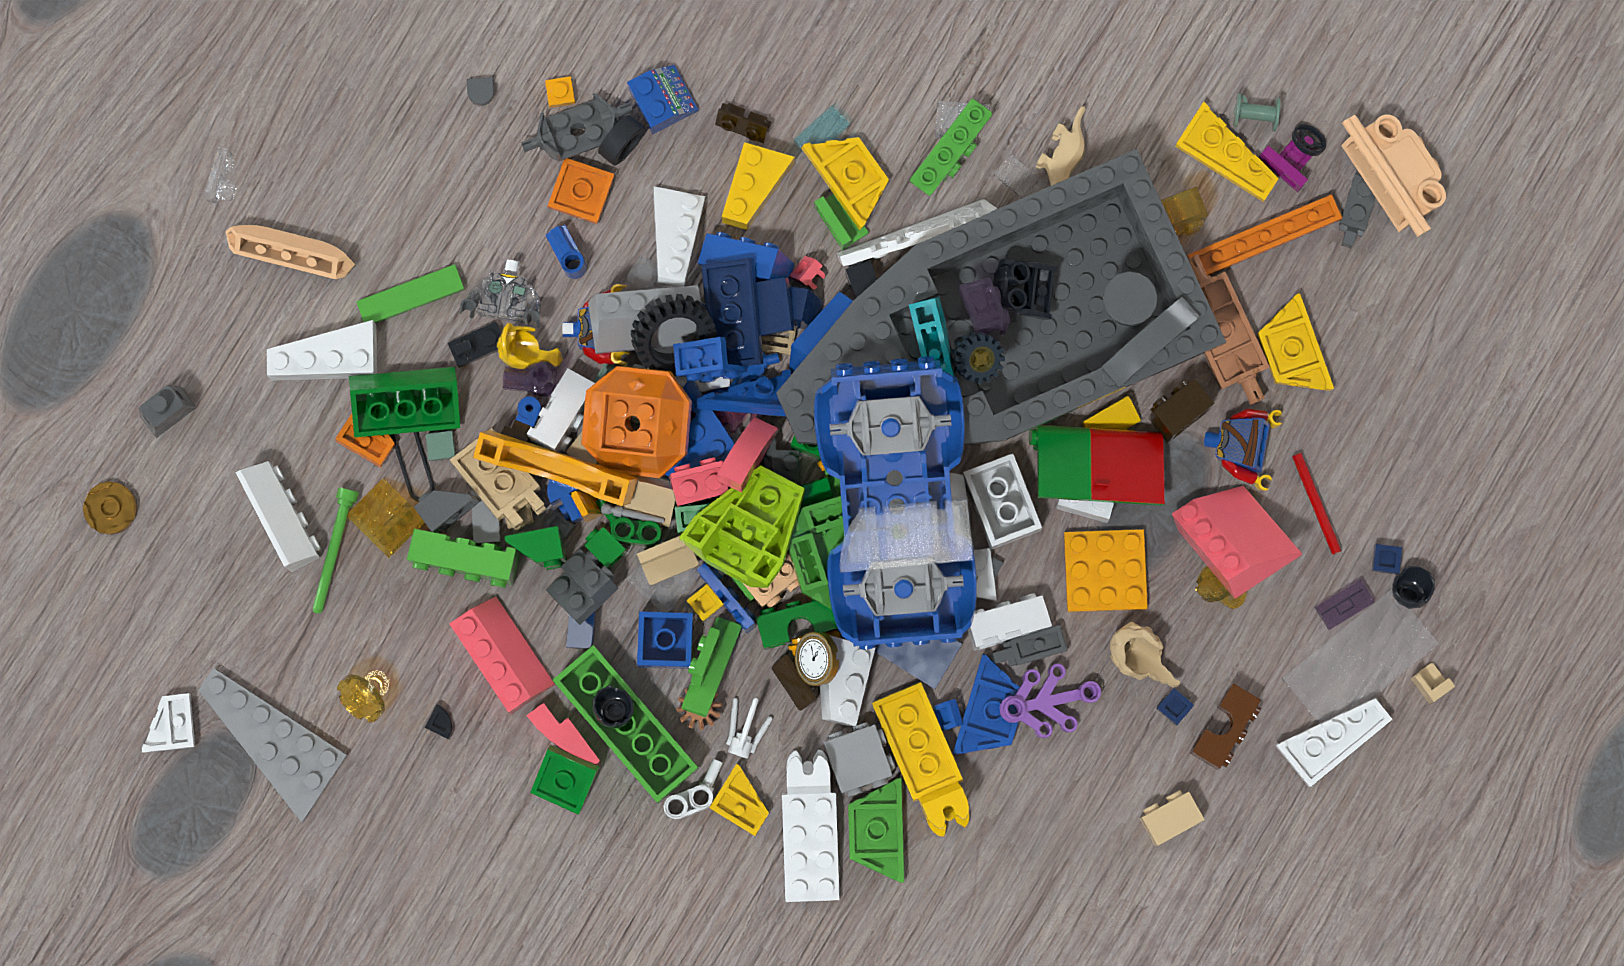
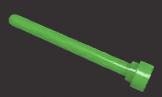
M338 487L336 498H338L337 504H339L313 604V611L316 614L322 613L349 508L353 507L354 503H357L359 492Z

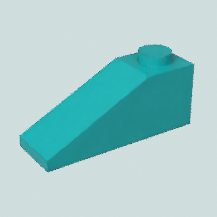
M940 297L909 304L921 357L933 356L934 360H940L942 370L955 377L947 326Z

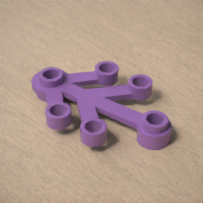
M1054 664L1048 668V677L1035 699L1025 701L1032 686L1038 684L1041 678L1037 670H1027L1023 674V683L1015 696L1006 697L1001 702L1000 714L1007 722H1023L1034 729L1036 736L1039 738L1049 737L1053 731L1052 726L1048 722H1040L1029 714L1028 711L1038 710L1060 724L1062 731L1066 733L1073 732L1078 726L1077 720L1072 716H1066L1053 706L1077 700L1085 703L1095 702L1101 696V688L1096 682L1088 681L1082 683L1077 690L1050 695L1057 682L1066 673L1063 665ZM1055 667L1060 669L1059 677H1056L1053 674V669ZM1029 673L1035 675L1033 683L1028 680ZM1086 687L1091 690L1089 698L1084 695ZM1011 704L1016 707L1014 715L1008 710ZM1067 719L1071 720L1072 722L1071 729H1067L1065 727V721ZM1042 725L1047 727V733L1045 735L1040 733V727Z

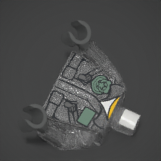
M505 260L503 273L491 272L489 277L482 278L471 290L468 297L460 303L459 314H462L464 310H469L470 318L474 317L476 310L478 316L525 324V327H528L530 322H536L537 328L541 326L540 299L535 287L529 284L528 279L518 276L521 264L518 261Z

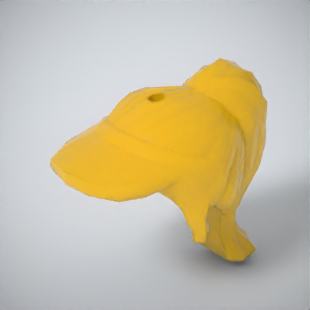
M512 323L505 325L503 333L497 342L499 358L505 364L516 369H525L541 361L550 362L554 367L561 365L563 358L559 348L556 347L551 351L539 349L538 340L529 332L536 331L535 328L513 326Z

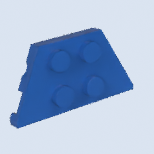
M983 654L962 720L963 725L960 727L953 754L956 755L1011 746L1018 722L1010 723L1002 718L1000 704L1006 697L1015 696L1020 687L1006 673L1001 671L988 656ZM1011 704L1008 710L1014 715L1016 707Z

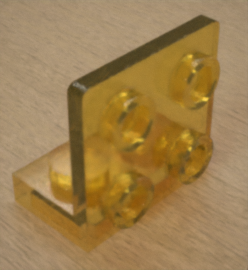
M381 479L348 512L347 516L388 558L413 535L414 529H419L425 523L415 508L385 479Z

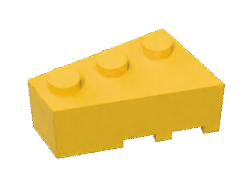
M744 142L722 213V223L748 230L771 195L777 190L786 174L794 166L795 157Z

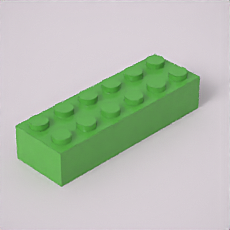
M594 645L553 679L558 688L658 804L699 770L696 764ZM609 685L626 690L634 702L633 716L629 723L620 728L603 726L596 720L593 713V699L598 690Z

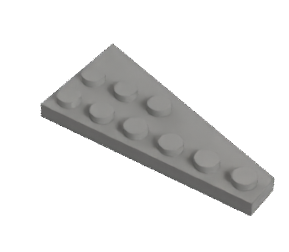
M213 668L198 691L301 823H304L348 755Z

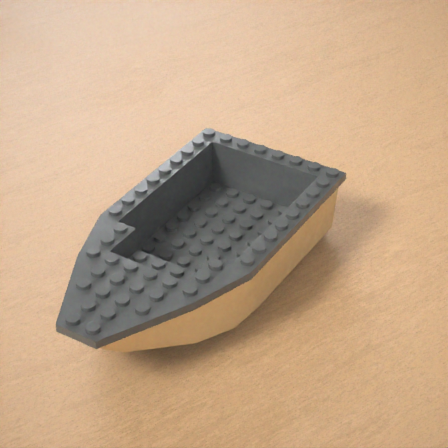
M1137 149L916 244L849 305L777 391L776 395L798 444H817L814 425L815 393L818 388L831 379V369H835L836 365L841 363H852V367L863 366V363L867 361H879L880 365L891 364L893 359H907V363L918 362L921 353L909 304L940 297L946 323L952 320H972L979 324L987 335L1000 343L999 346L1004 350L1001 355L1005 357V361H1000V365L1003 368L1002 370H996L999 374L996 378L990 377L992 381L986 382L983 380V383L971 382L957 372H954L955 377L959 381L963 397L965 419L964 445L1006 441L1226 344V340ZM1007 258L1036 262L1057 267V272L1054 273L1050 307L1052 319L1044 320L1018 314L994 312L991 301L994 273L1001 259ZM1125 272L1140 273L1147 277L1154 285L1157 294L1156 308L1151 317L1142 324L1135 326H1124L1116 323L1105 312L1103 305V294L1109 281L1118 274ZM1183 297L1200 318L1171 341L1119 388L1101 367L1161 313Z

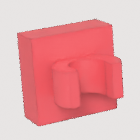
M804 256L789 277L796 283L816 289L817 286L813 284L812 279L815 275L824 279L825 274L820 270L823 265L816 259Z

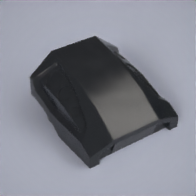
M1007 258L1001 259L994 273L991 301L994 312L1018 314L1044 320L1052 319L1050 307L1054 273L1057 272V267L1036 262Z

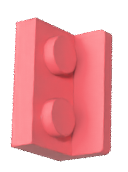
M714 457L700 461L701 466L690 468L689 464L675 467V473L670 474L669 478L676 505L681 506L720 496L728 491V486L718 482L717 477L723 461L716 462Z

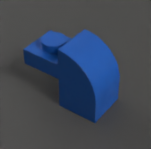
M550 479L547 493L551 505L554 506L562 501L563 505L559 506V509L566 521L571 518L573 523L576 524L583 520L571 497L572 492L581 490Z

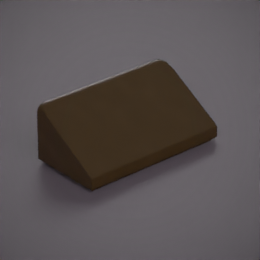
M785 655L772 666L774 674L799 711L816 702L817 697L809 685L801 679L789 655Z

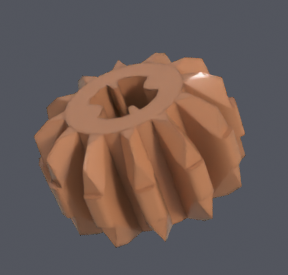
M717 692L715 694L714 700L718 697ZM679 696L678 701L683 703L685 698ZM712 703L707 717L682 709V706L677 707L676 710L680 713L687 712L680 720L685 722L691 718L689 728L693 729L696 721H699V729L704 730L703 721L707 720L708 724L712 727L714 722L710 716L720 718L721 714L714 711L713 708L722 707V703Z

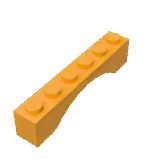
M491 430L480 432L473 455L475 459L542 476L620 506L631 503L638 479L637 477Z

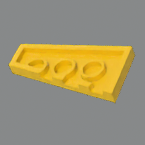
M1205 102L1202 103L1175 145L1176 148L1262 202L1265 201L1279 179L1245 146V143L1239 137H1236L1228 129L1220 117L1218 118Z

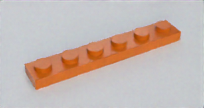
M1329 195L1187 255V258L1199 255L1208 276L1341 221L1342 216L1333 196Z

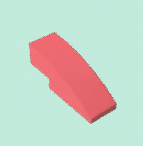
M754 417L742 432L718 471V482L742 492L753 471L761 463L778 428Z
M544 703L526 715L541 733L564 751L594 765L601 763L569 718L559 724Z

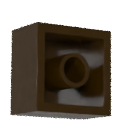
M1195 378L1189 383L1186 379L1173 389L1174 391L1171 392L1172 396L1169 399L1163 396L1150 409L1152 413L1148 420L1158 432L1162 433L1167 443L1209 412L1215 404Z

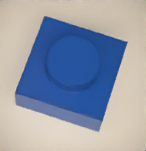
M956 699L932 706L942 732L963 725Z

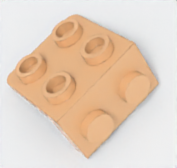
M787 553L783 567L768 588L749 587L746 584L744 586L755 598L761 609H764L766 606L773 608L782 600L780 595L787 589L790 592L794 591L799 587V583L791 558Z

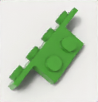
M971 99L911 177L910 182L925 194L931 196L942 181L945 182L949 176L954 178L962 167L959 163L963 157L969 158L978 145L975 144L977 135L992 117V112L976 100Z
M717 617L713 628L710 627L708 635H702L697 650L701 651L698 659L693 657L688 673L692 674V678L682 704L683 710L707 717L741 631L740 624Z

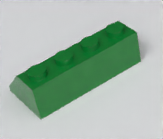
M455 367L349 376L354 438L460 428Z

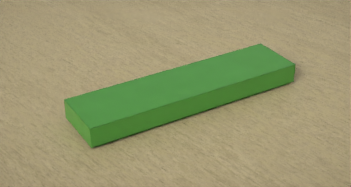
M454 264L356 301L363 322L373 320L376 324L459 293L465 289Z

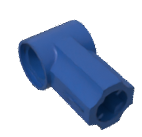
M557 226L545 236L567 277L571 279L581 278L587 270L586 262L567 226ZM571 260H579L580 265L574 270L567 268Z

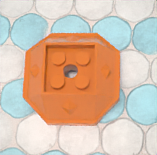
M616 366L586 390L581 444L603 467L627 475L662 478L687 455L692 401L671 371ZM632 416H636L640 421L638 430L633 429L630 425Z

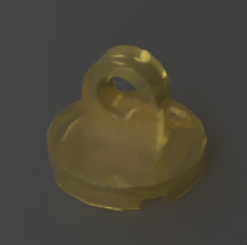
M1208 566L1202 570L1196 581L1198 584L1195 587L1196 592L1206 602L1220 601L1224 606L1236 609L1244 603L1247 596L1245 592L1236 599L1234 598L1229 601L1230 592Z
M372 670L363 678L353 674L345 676L339 682L337 691H340V701L350 714L357 719L365 718L368 720L367 722L372 723L377 721L385 711V703L382 696L389 690L390 682L389 678L382 671ZM370 679H376L380 683L381 689L377 690L370 683Z

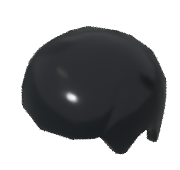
M1420 566L1405 567L1392 584L1393 597L1400 605L1408 609L1423 607L1429 602L1435 590L1434 578L1429 571Z
M609 685L598 690L593 699V713L596 720L603 726L620 728L629 723L633 716L634 702L626 690Z

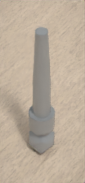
M604 503L601 507L603 514L612 513L613 516L617 517L626 516L664 523V518L623 509L621 506L615 505V507H612L611 504Z

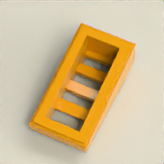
M574 491L571 493V497L585 522L588 523L603 515L595 503L597 501L596 497L584 491Z

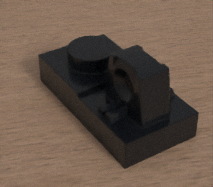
M496 322L448 342L458 368L498 352L497 342L501 332Z

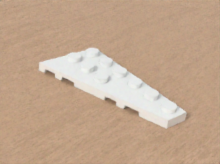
M985 199L840 251L837 255L840 263L843 266L848 265L849 268L863 263V260L880 258L889 252L919 244L997 210V208Z

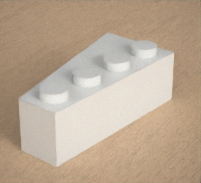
M373 320L267 349V376L271 381L346 379L354 375L377 374L376 324Z

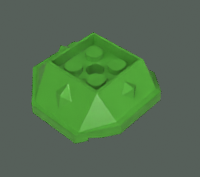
M841 496L801 508L788 548L801 593L831 610L827 580V561L830 551L845 541ZM893 526L891 528V535L894 538L898 539L895 528Z

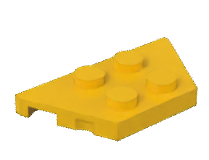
M859 137L848 138L844 141L830 140L826 141V143L804 144L801 149L859 230L862 229L889 181L883 170Z
M1300 293L1296 294L1257 334L1265 358L1270 366L1271 375L1275 384L1331 391L1334 389L1302 297Z

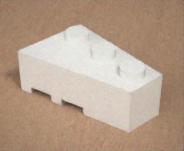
M1035 593L1020 597V602L1010 604V601L994 605L995 609L987 611L984 609L976 610L972 625L968 629V634L973 650L978 651L1007 642L1010 639L1051 628L1052 624L1043 596L1036 597Z
M830 636L837 645L836 660L839 659V668L836 676L830 683L820 686L822 720L845 726H856L875 648L859 649V646L853 647V643L848 640Z

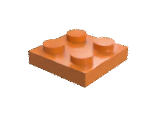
M565 159L547 207L598 225L615 175L571 159Z

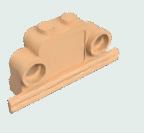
M1356 115L1343 121L1342 124L1350 137L1341 146L1398 232L1411 226L1417 237L1429 231L1431 227L1424 217L1445 202L1446 192L1443 186L1438 183L1442 176L1439 164L1425 148L1422 138L1417 136L1411 129L1402 130L1400 121L1392 115H1382L1365 128Z

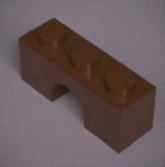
M1231 684L1217 706L1219 710L1229 717V730L1224 735H1216L1207 729L1203 730L1190 754L1216 770H1219L1221 766L1226 768L1234 756L1230 752L1235 743L1240 745L1248 732L1244 729L1248 721L1254 722L1261 711V708L1258 706L1261 700L1236 684Z

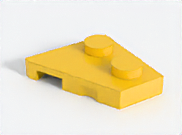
M736 764L709 808L753 836H756L769 812L741 767Z

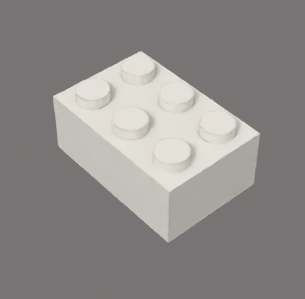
M1014 454L963 472L965 486L990 550L1041 531L1042 526Z

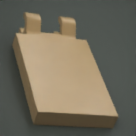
M477 438L452 457L450 462L495 518L500 521L506 517L511 526L518 532L525 526L524 521L517 513L524 506L529 504L538 516L546 510L544 503L535 494L541 488L527 472L497 466L473 458L478 441Z

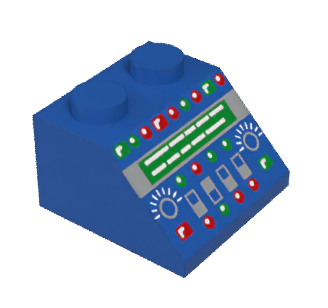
M675 65L649 70L627 82L628 90L652 135L699 111Z

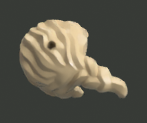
M1130 622L1114 633L1110 641V658L1119 668L1120 672L1138 680L1149 676L1154 681L1168 684L1172 688L1180 685V681L1176 680L1171 672L1161 663L1164 647L1159 636L1153 633L1152 628L1148 626L1141 627Z

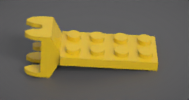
M920 682L873 702L872 706L913 802L919 800L924 817L932 832L937 836L944 837L946 832L945 820L952 821L955 819L957 824L963 828L967 827L969 823V805L965 793L959 784L963 782V778L922 683Z

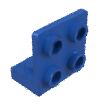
M725 337L673 344L676 376L687 377V381H700V383L716 381L715 378L734 379L739 378V373L747 372V366L728 364Z

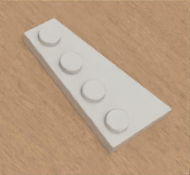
M654 187L658 283L684 287L705 196Z
M1373 698L1275 746L1307 786L1311 787L1389 723L1392 718L1377 699Z

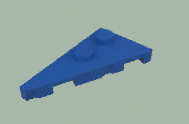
M784 370L782 375L767 379L764 376L753 382L748 381L731 386L728 392L715 395L714 392L705 394L703 397L696 399L695 409L786 416L776 393L790 377L791 370Z

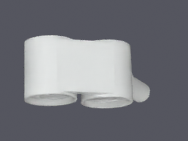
M713 759L702 783L699 782V785L692 789L668 797L664 803L666 815L671 819L680 820L708 809L714 800V788L712 786L723 763ZM703 790L709 794V800L705 805H697L694 802L696 792ZM673 800H680L684 805V809L679 815H673L669 811V804Z

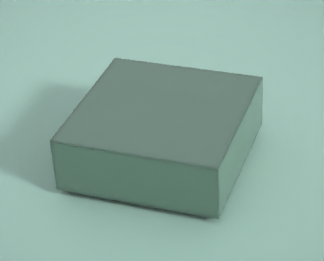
M452 431L425 434L429 461L451 459L455 456Z

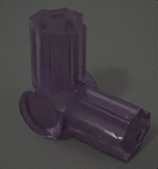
M537 364L533 369H516L511 366H505L503 390L531 392V394L537 396L552 397L551 394L556 384L557 369L547 367L546 364Z

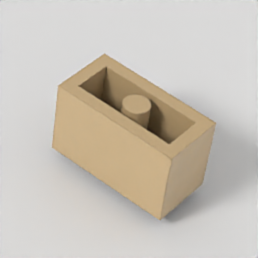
M1181 790L1166 797L1168 803L1159 807L1155 803L1143 810L1145 815L1139 819L1155 847L1205 820L1190 792L1182 794Z

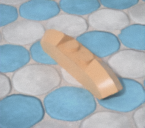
M257 225L232 226L226 231L229 248L237 255L332 279L344 278L355 265L343 251L320 240Z

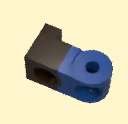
M530 396L521 399L518 403V415L512 429L504 426L501 434L530 443L527 432L530 427L534 428L540 418L539 413L542 409L539 401Z

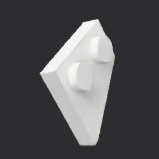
M191 694L162 696L157 708L156 717L153 718L147 740L142 746V753L195 747Z

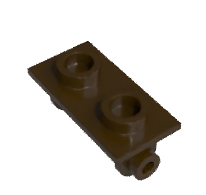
M729 102L728 104L722 103L721 108L718 109L716 126L745 136L749 140L764 144L766 133L769 131L772 121L767 120L768 117L751 111L748 118H745L743 116L746 109Z

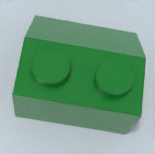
M558 526L505 536V542L511 547L517 549V551L547 570L559 569L562 563L567 561L562 530Z

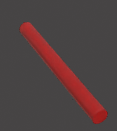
M1302 453L1294 455L1292 459L1331 554L1339 553L1342 550Z

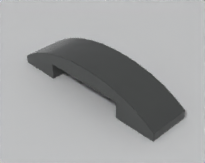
M1181 297L1101 367L1102 370L1120 388L1171 341L1198 320L1200 316Z

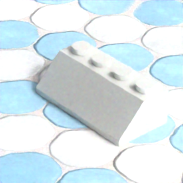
M267 461L237 471L236 474L284 567L294 572L319 559L320 556L317 551L321 547L314 535L309 537L305 529L309 524L302 512L297 514L293 506L297 501L290 488L284 489L281 481L285 478L278 465L273 467Z

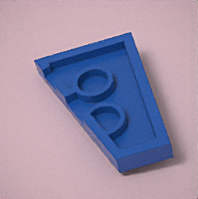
M705 563L697 569V573L722 601L743 630L748 634L756 628L755 616L747 607L742 608L737 602L739 597L730 586L725 588L720 582V579L723 577L718 570L712 566L709 568Z

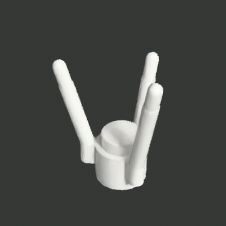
M758 698L753 699L742 734L737 733L736 737L738 699H733L730 731L726 743L730 745L729 753L748 759L750 752L755 753L759 741L773 718L768 716L751 743L752 737L747 735L756 711Z

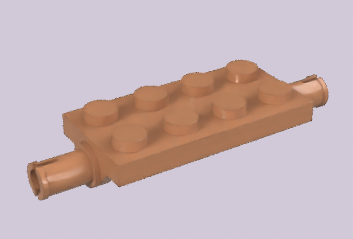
M1199 255L1188 258L1226 340V344L1204 353L1220 389L1222 390L1238 383L1242 385L1250 405L1265 399L1255 377L1257 373L1268 369L1270 366L1226 272L1214 277L1207 276Z

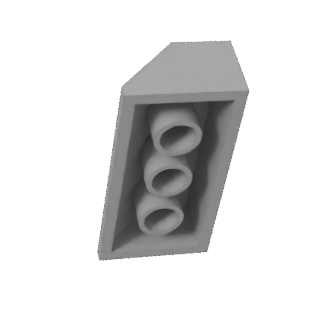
M698 285L595 294L588 302L595 353L634 350L631 342V330H634L632 324L634 320L640 321L637 316L640 311L647 314L644 306L650 303L653 308L656 307L655 299L659 297L662 303H665V295L670 294L674 301L676 300V294H682L684 299L689 295L693 297L694 301H700ZM673 318L663 322L653 333L651 339L652 348L673 347V344L691 342L696 333V324L686 318Z

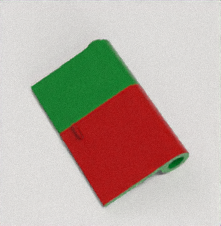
M1045 424L1029 431V445H1033V449L1037 451L1038 498L1164 506V448L1161 432Z

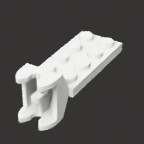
M818 749L813 757V763L805 761L802 764V757L795 750L789 755L787 760V793H782L786 902L839 900L836 792H830L828 758L822 750Z

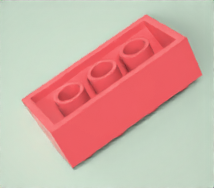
M497 597L470 609L449 623L508 713L513 714L555 685Z

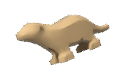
M1083 106L1074 118L1071 132L1068 131L1065 125L1058 123L1052 140L1057 141L1060 139L1053 157L1050 158L1042 153L1036 164V169H1046L1051 186L1068 179L1084 157L1085 142L1081 130V119L1086 109Z

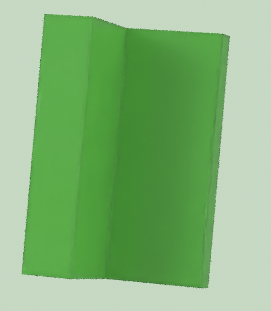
M834 194L826 199L822 196L814 201V208L842 250L869 234L865 226L860 230L857 228Z

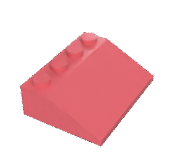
M1244 486L1193 499L1172 513L1179 533L1235 599L1302 555L1301 551Z

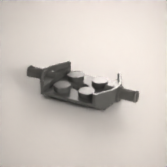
M594 93V100L548 117L541 113L537 130L538 135L521 142L524 152L526 153L540 147V150H544L552 159L560 162L600 147L606 135L619 121V117L633 113L631 105L628 102L616 108L611 107L609 103ZM577 128L585 129V132L580 136L572 135V132Z

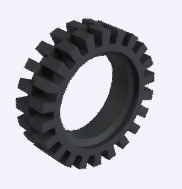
M671 294L665 295V303H662L660 297L655 299L657 306L653 308L648 303L644 306L647 314L640 311L637 314L640 321H633L634 330H631V342L639 360L646 369L668 370L676 376L674 353L658 352L651 346L654 331L669 319L686 318L696 324V333L692 341L710 339L717 336L715 324L706 307L699 300L694 301L692 296L687 295L686 299H684L682 294H676L675 301Z

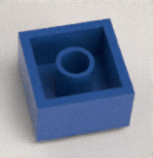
M639 611L638 668L689 669L692 662L693 613Z

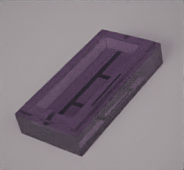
M1359 580L1315 607V610L1327 629L1330 630L1375 603L1363 582Z

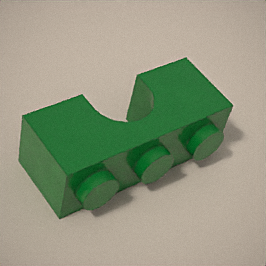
M811 598L812 602L801 604V601L788 603L785 605L786 609L776 611L774 607L760 611L761 616L756 617V622L764 650L789 644L788 627L797 619L809 621L813 626L814 632L825 633L835 629L839 630L832 610Z

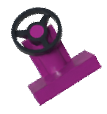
M1300 124L1292 132V141L1280 154L1268 145L1260 154L1259 159L1298 193L1308 181L1299 171L1313 156H1319L1326 149V140L1315 127ZM1297 130L1300 131V138L1297 137ZM1305 130L1312 132L1319 139L1320 143L1316 142Z

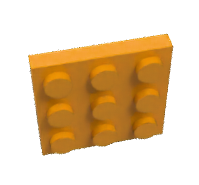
M1144 529L1064 532L1067 612L1148 609Z

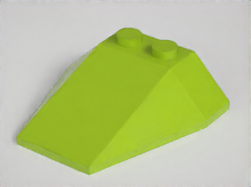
M760 465L753 471L742 492L730 488L695 515L679 539L712 567L749 587L768 588L783 567L805 494V488Z

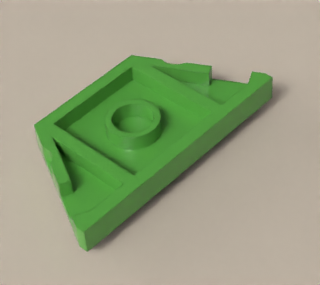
M901 778L848 805L849 859L899 883H904Z

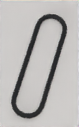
M413 432L432 492L435 490L419 435L418 432ZM390 434L395 443L394 448L408 492L412 499L418 501L419 498L412 491L395 434Z

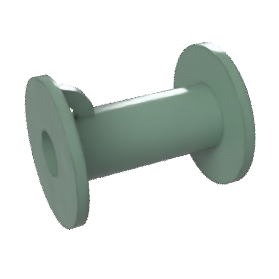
M1238 93L1234 108L1233 127H1237L1239 118L1272 122V131L1276 132L1280 113V98H1276L1275 106L1247 103V98Z

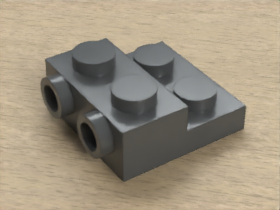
M581 549L561 566L565 572L546 589L548 594L579 625L619 589L613 583L612 579L615 576L608 568L603 566L600 569L597 566L600 561L590 551L585 554Z

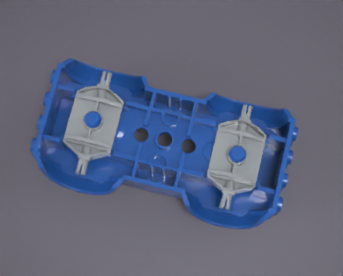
M933 356L919 357L918 362L908 363L907 359H893L891 364L880 365L879 361H867L863 363V366L852 367V363L837 364L835 369H831V379L817 389L814 399V425L820 458L826 472L840 479L845 541L830 551L827 561L829 598L836 625L841 635L853 643V647L859 646V649L863 650L873 649L875 645L886 644L887 647L902 646L903 642H913L914 645L929 644V640H940L942 643L955 642L957 638H962V634L971 627L977 598L976 565L973 547L968 538L954 532L949 470L961 462L965 439L964 405L959 381L953 375L942 370L940 360H934ZM897 470L902 474L903 479L899 485L893 486L887 482L886 477L890 471ZM896 498L903 500L905 503L904 509L900 512L891 511L889 508L891 500ZM895 524H902L906 527L907 534L904 538L896 539L891 535V528Z

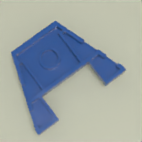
M687 381L683 387L692 401L691 410L696 413V416L690 422L688 452L680 462L665 474L666 476L675 473V467L689 464L690 468L701 466L700 461L714 457L716 462H724L735 444L713 410L695 409L696 399L703 397L695 381Z

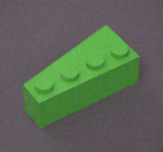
M414 529L407 561L413 563L412 568L428 571L429 567L439 569L438 574L454 577V573L465 575L464 579L480 583V579L491 581V586L506 588V584L512 586L514 584L520 554L515 548L507 547L506 551H503V548L494 544L482 543L481 545H476L477 542L469 539L456 538L454 540L450 539L448 535Z

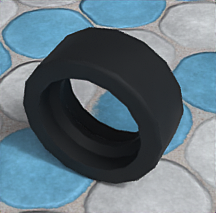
M631 115L624 116L606 135L599 147L598 153L612 165L620 164L637 146L645 132V127Z

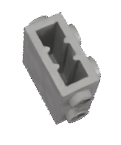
M868 722L854 726V732L846 735L843 734V731L828 735L829 741L824 742L841 794L847 793L848 797L862 793V787L870 784L873 785V788L888 784V778L892 777L891 771L895 770L891 755H885L882 745L887 744L882 729L877 730L875 725L869 726Z

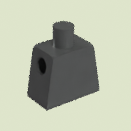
M167 385L139 407L140 418L154 436L158 438L197 407L180 386Z

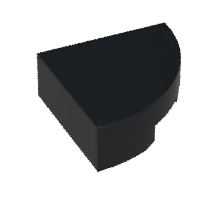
M436 704L425 728L450 740L452 734L451 718L444 708Z

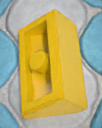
M1127 396L1085 420L1082 426L1126 430L1141 420L1130 397Z

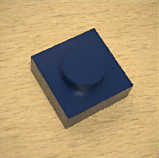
M1375 544L1371 571L1400 574L1402 547Z
M1173 688L1156 709L1177 726L1194 707V704Z

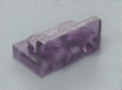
M990 277L960 285L959 293L977 334L978 332L985 334L998 330L1000 336L1005 335L1008 324H1010V316L1008 310L1002 308L1000 291L997 286H993Z

